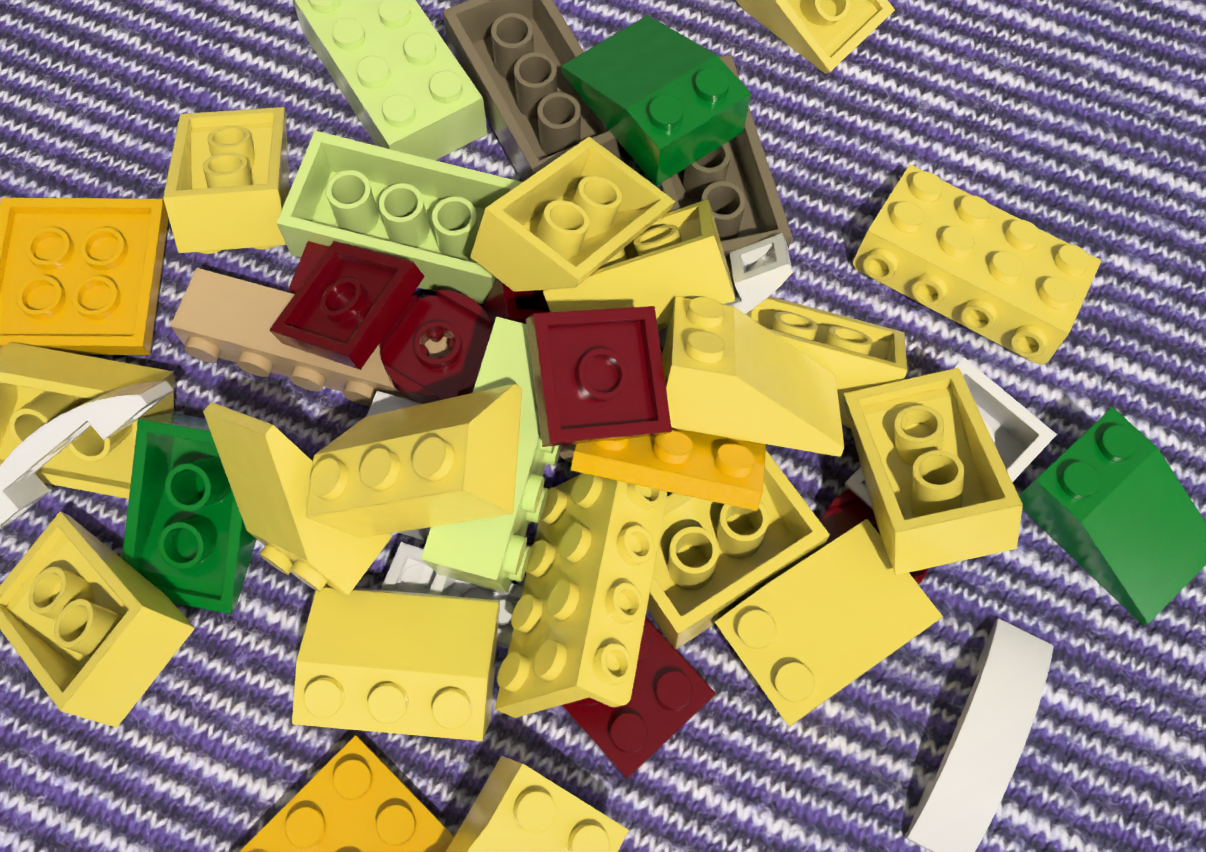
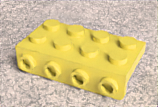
M909 164L869 227L853 260V265L859 272L1036 364H1046L1069 335L1102 260L1076 245L1069 244L1037 228L1031 222L1021 220L989 204L981 197L971 195L941 180L933 173L923 171Z
M584 473L548 490L543 514L538 523L534 544L531 547L521 599L517 602L511 617V625L514 629L508 654L503 660L497 676L500 688L495 710L517 718L589 697L610 707L626 705L630 701L667 491Z

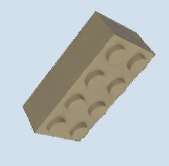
M468 0L442 11L448 48L483 97L485 116L522 182L587 137H591L630 166V155L561 73V66L584 53L553 0Z
M732 54L719 57L740 80ZM748 107L743 133L656 186L675 200L673 208L669 212L707 199L709 200L729 272H732L730 252L783 233L788 249L792 240V234L750 108ZM646 175L647 180L654 185V183Z

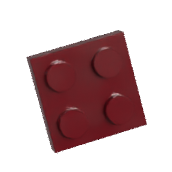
M333 241L269 331L282 344L361 370L425 276L413 261Z
M655 306L533 313L526 319L542 447L660 436L672 432Z
M645 617L630 701L626 705L610 707L589 697L560 706L624 779L627 780L711 701L716 693Z

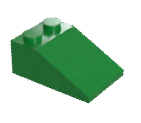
M648 15L561 66L563 76L655 186L663 183L744 131L751 98L750 91L717 54Z
M1111 407L1019 494L1023 504L1022 510L1143 626L1149 624L1206 565L1205 520L1159 449L1114 407Z
M172 412L138 418L122 559L163 592L173 603L231 614L236 610L257 539L247 532L206 418Z

